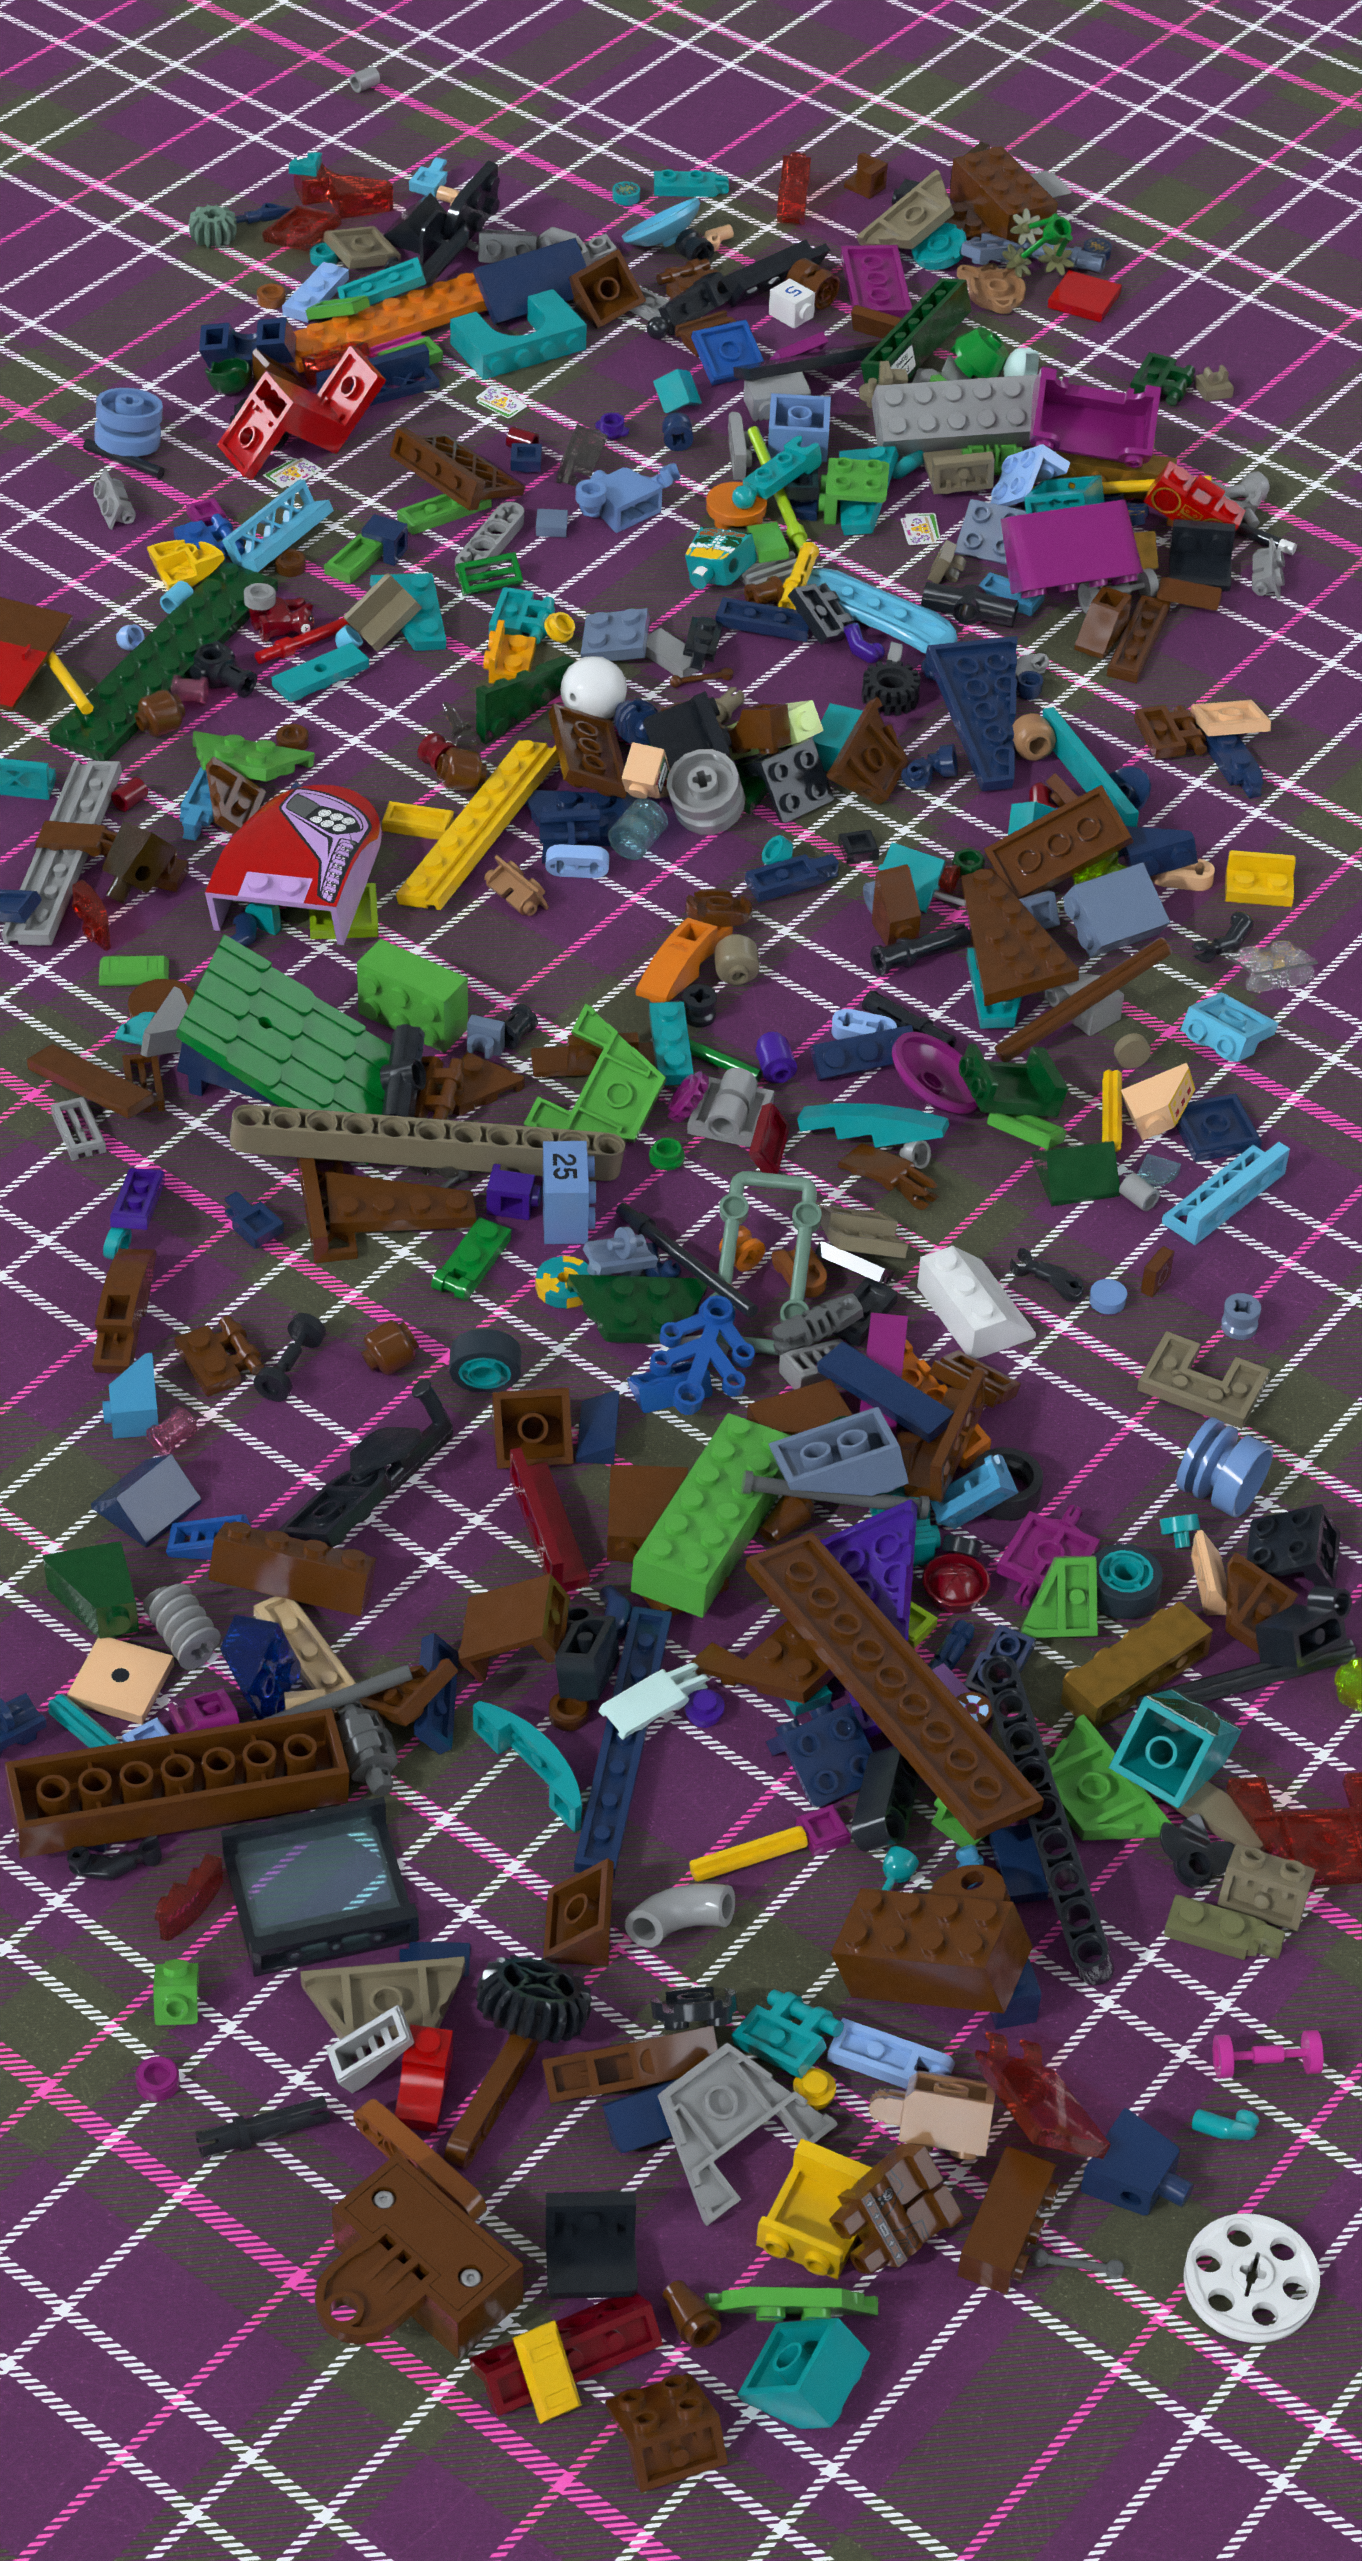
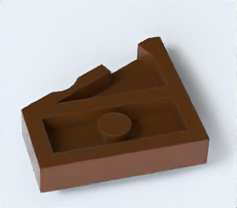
M213 756L206 764V773L214 822L234 835L259 810L266 791Z
M467 1052L461 1058L465 1063L462 1070L464 1079L461 1087L456 1089L453 1100L456 1104L453 1114L461 1116L473 1111L478 1106L493 1103L498 1100L499 1093L511 1088L515 1092L521 1091L525 1087V1077ZM437 1085L434 1095H440L443 1085Z
M1235 1552L1227 1564L1225 1632L1259 1654L1255 1625L1290 1607L1298 1594Z
M449 1659L441 1660L437 1668L427 1672L423 1665L410 1667L413 1676L412 1680L362 1698L360 1702L364 1709L378 1711L382 1719L407 1726L422 1715L424 1707L453 1678L458 1670Z

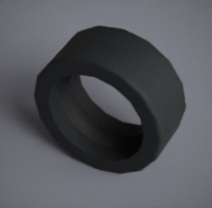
M998 1447L985 1451L976 1458L971 1471L985 1464L984 1458L989 1455L994 1457L999 1454L1003 1456L1010 1474L1022 1479L1028 1485V1488L983 1514L997 1520L1009 1521L1026 1517L1029 1511L1033 1512L1041 1499L1043 1471L1037 1460L1028 1453L1016 1448Z

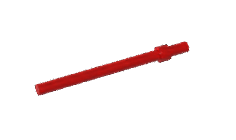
M343 617L293 638L284 637L276 640L273 646L255 652V659L258 664L277 657L284 659L294 655L297 649L335 635L346 624H350Z

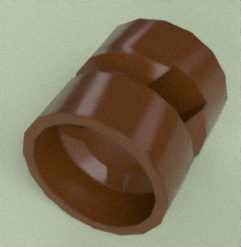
M807 258L796 261L786 277V280L792 279L815 292L814 307L819 310L829 307L836 299L840 290L839 277Z

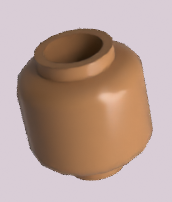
M1034 713L1025 714L1019 717L1012 725L1014 747L1021 757L1029 761H1038L1050 755L1055 747L1056 736L1054 730L1043 716Z

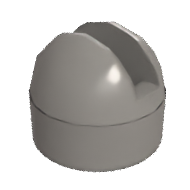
M926 1141L904 1143L899 1155L913 1162L916 1168L922 1169L930 1161L931 1150Z

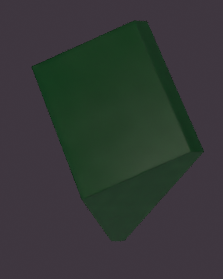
M1114 1141L1032 1151L1031 1158L1051 1207L1120 1196Z

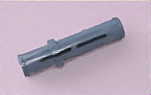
M1027 239L1022 244L1024 251L1032 246ZM1048 243L1044 244L1049 246L1051 249L1054 248V245H1050ZM1041 246L1028 258L1038 259L1039 256L1046 254ZM1077 246L1065 248V250L1072 251V254L1066 258L1074 263V267L1070 269L1077 270L1080 268L1098 273L1103 272L1106 262L1105 254L1083 251L1081 247Z

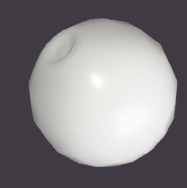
M598 656L583 657L569 666L565 672L560 689L561 698L565 707L609 719L615 715V709L619 703L625 701L627 692L626 679L620 668L606 658Z

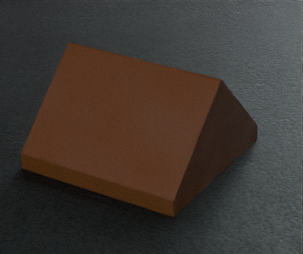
M620 249L611 252L569 276L575 307L596 329L646 301Z
M569 1387L492 1392V1431L497 1469L510 1468V1450L520 1447L528 1466L547 1462L548 1465L573 1464Z
M609 1858L548 1889L543 1958L546 1962L608 1966L614 1862Z

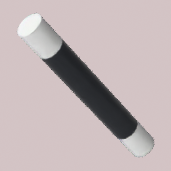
M1240 523L1235 531V534L1269 546V539L1273 538L1276 549L1281 548L1282 552L1293 555L1297 548V544L1244 523Z

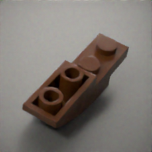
M119 1248L113 1258L104 1282L95 1320V1327L98 1332L92 1362L95 1373H123L134 1363L141 1317H146L157 1255L155 1249Z
M709 2025L544 2058L542 2062L550 2103L677 2079L718 2050L714 2026Z

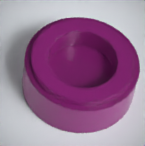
M150 2057L144 2060L136 2070L137 2090L143 2098L149 2101H165L171 2098L179 2089L180 2077L178 2067L167 2057Z

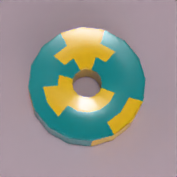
M570 1256L553 1257L543 1262L537 1269L535 1277V1289L538 1297L544 1303L555 1308L568 1309L582 1305L583 1302L575 1291L570 1293L567 1289V1279L569 1274L589 1275L587 1271L588 1264L583 1260Z

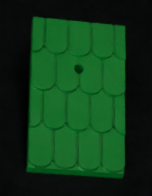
M224 934L177 1028L176 1038L182 1041L177 1072L278 1107L382 1115L385 1092L380 1081V1070L384 1064H389L391 1045L366 1031V1026L315 997L309 988L271 966L272 962Z

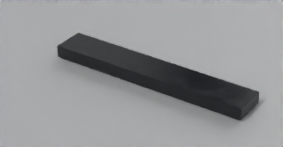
M881 341L733 367L734 377L751 381L861 361Z

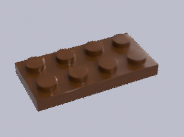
M553 703L548 715L564 781L577 788L587 787L597 790L600 794L607 797L617 796L625 799L628 792L625 791L621 779L624 764L613 721Z
M1100 785L984 848V851L997 875L1014 895L1021 899L1051 888L1134 842L1105 789Z

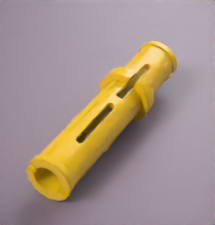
M805 542L800 547L792 572L783 584L784 592L778 607L796 610L788 595L793 588L807 585L820 552L816 544Z

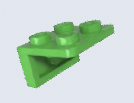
M829 458L828 473L821 476L818 511H824V524L836 525L838 500L885 502L887 499L889 463L876 459Z

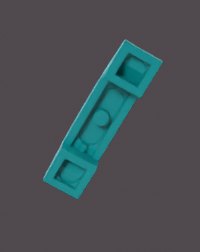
M482 1701L473 1705V1730L498 1755L512 1747L549 1785V1807L574 1833L579 1831L582 1818L581 1795L575 1776L560 1751L537 1728L519 1716Z

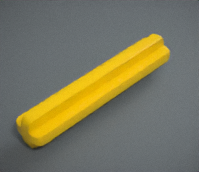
M1108 1069L1103 1073L1102 1142L1114 1141L1115 1152H1118L1121 1149L1122 1073L1119 1070L1112 1071Z
M802 1826L793 1827L691 1860L689 1862L691 1875L695 1881H703L805 1848L808 1845V1840Z

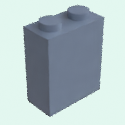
M1143 862L1074 885L1063 897L1065 912L1073 920L1078 931L1079 943L1086 949L1089 958L1159 935L1171 923Z

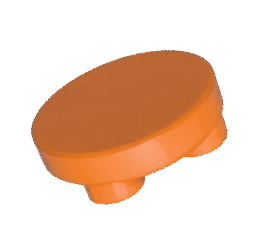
M726 482L713 487L708 492L706 510L709 516L714 519L715 527L727 530L732 526L742 527L762 524L763 517L767 511V500L756 496L752 507L739 509L732 501V493L736 487L743 485V482Z

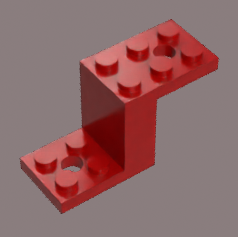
M351 345L318 394L265 371L217 443V446L242 476L253 480L285 431L337 454L376 395L380 392L386 379L359 349Z

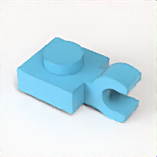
M436 157L429 168L421 166L409 181V191L424 196L431 192L436 197L439 186H444L447 182L446 177L448 174L446 171H443L447 160Z

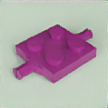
M1069 1505L1060 1520L1046 1518L1032 1511H1029L1000 1558L996 1571L997 1574L1022 1584L1014 1596L1017 1604L1020 1605L1023 1600L1022 1606L1029 1605L1035 1592L1039 1591L1054 1557L1094 1556L1098 1552L1100 1539L1083 1533L1075 1526L1083 1515L1080 1507L1077 1506L1074 1511L1075 1505Z

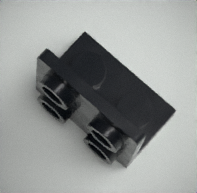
M1174 519L1169 548V578L1219 587L1222 591H1230L1231 556L1235 537V524Z
M812 738L778 748L779 752L764 754L741 765L745 778L758 776L759 780H764L780 823H787L834 800Z
M1322 1504L1253 1519L1250 1524L1247 1560L1272 1577L1303 1571L1306 1579L1312 1581L1315 1586L1336 1587L1341 1532Z

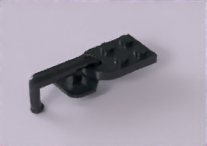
M488 160L455 197L448 214L436 210L424 223L419 237V254L427 284L422 286L433 284L466 247L468 241L475 233L481 231L484 223L490 216H494L497 213L500 205L498 200V187L500 184L498 164ZM390 258L385 264V269L400 264L398 258Z
M422 1379L412 1389V1396L420 1399L432 1420V1423L422 1433L418 1428L385 1427L369 1434L350 1452V1470L345 1471L327 1483L277 1531L284 1532L292 1538L304 1541L319 1540L326 1543L329 1547H335L346 1539V1534L355 1525L370 1517L371 1510L386 1496L395 1493L431 1459L453 1435L452 1422L439 1397L431 1387V1382L428 1379ZM391 1464V1466L386 1470L384 1466Z

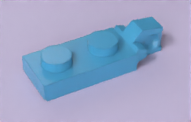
M201 767L180 806V822L184 826L183 839L194 841L200 835L202 826L209 827L214 820L207 773Z

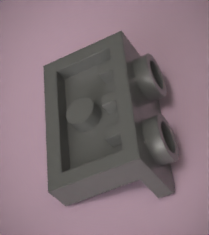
M481 229L479 233L478 260L479 262L494 263L536 250L538 232Z

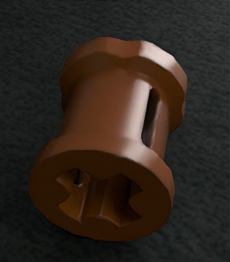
M770 576L765 582L756 585L750 583L744 587L745 600L760 604L779 603L784 592L783 584L777 576Z

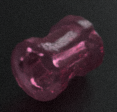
M180 675L173 676L171 694H177L181 701L198 702L200 706H206L209 690L207 677L195 680L183 679Z
M176 1406L170 1410L169 1417L160 1425L150 1426L146 1434L152 1447L160 1454L167 1455L175 1451V1445L182 1439L193 1437L198 1429L192 1415L187 1410Z

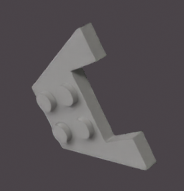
M728 2042L658 2095L701 2218L706 2226L710 2225L741 2200L714 2164V2161L775 2115L779 2117L798 2144L801 2138L816 2143L838 2125L828 2114L822 2115L806 2104L808 2100L796 2091L791 2093L773 2080L771 2073Z

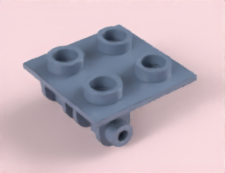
M970 499L956 544L955 554L1007 565L1000 519L1026 514V511Z

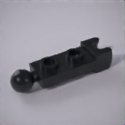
M713 272L702 276L688 289L658 308L661 317L656 316L649 320L647 323L648 335L656 340L665 338L668 333L669 335H675V326L701 318L715 307H719L731 299L730 292L720 294L717 290V284L723 278V274Z

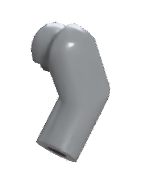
M1037 653L1036 655H1023L1017 659L1016 678L1024 671L1044 673L1050 663L1047 655Z

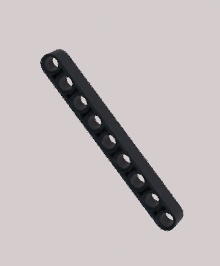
M1005 1655L993 1656L984 1663L981 1671L1007 1757L1029 1783L1035 1779H1043L1040 1783L1032 1785L1044 1799L1042 1810L1028 1816L1027 1819L1066 1942L1081 1980L1093 1986L1102 1985L1113 1976L1115 1970L1114 1960L1029 1699L1014 1660ZM1003 1678H1009L1004 1683H997L999 1680ZM1020 1711L1016 1716L1007 1717L1012 1712ZM1024 1745H1032L1027 1750L1018 1751ZM1045 1814H1054L1047 1820H1039ZM1058 1848H1065V1851L1059 1855H1050ZM1071 1883L1078 1884V1885H1077L1074 1889H1072V1890H1069V1891H1063V1890H1062V1888H1063L1064 1886L1068 1885V1884H1071ZM1080 1919L1089 1920L1087 1924L1081 1927L1073 1926ZM1090 1956H1101V1958L1094 1963H1084V1961Z

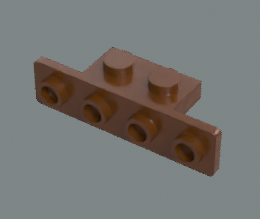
M638 1032L618 1033L656 1068L653 1042L639 1043ZM573 1035L568 1036L566 1047L532 1048L531 1063L533 1076L590 1075L603 1049Z

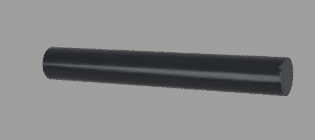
M86 439L83 444V449L157 479H161L164 476L165 470L163 467L135 456L111 454L102 450L91 439Z

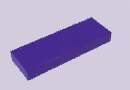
M130 1168L110 1215V1227L148 1229L165 1184V1171Z

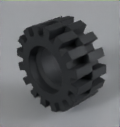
M886 660L884 665L881 661L876 662V667L871 664L863 674L861 695L863 704L866 703L867 705L869 701L878 697L883 706L877 710L879 713L884 711V716H890V712H894L895 716H901V711L905 714L909 713L910 708L915 709L919 700L920 676H918V671L916 669L912 670V666L909 664L903 667V662L897 661V664H892V660Z

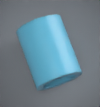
M178 581L161 596L160 605L165 612L170 614L190 597L194 591L188 583Z

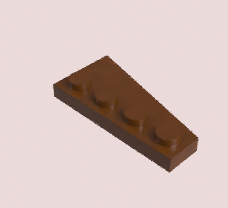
M325 1171L330 1233L471 1228L476 1222L472 1191Z

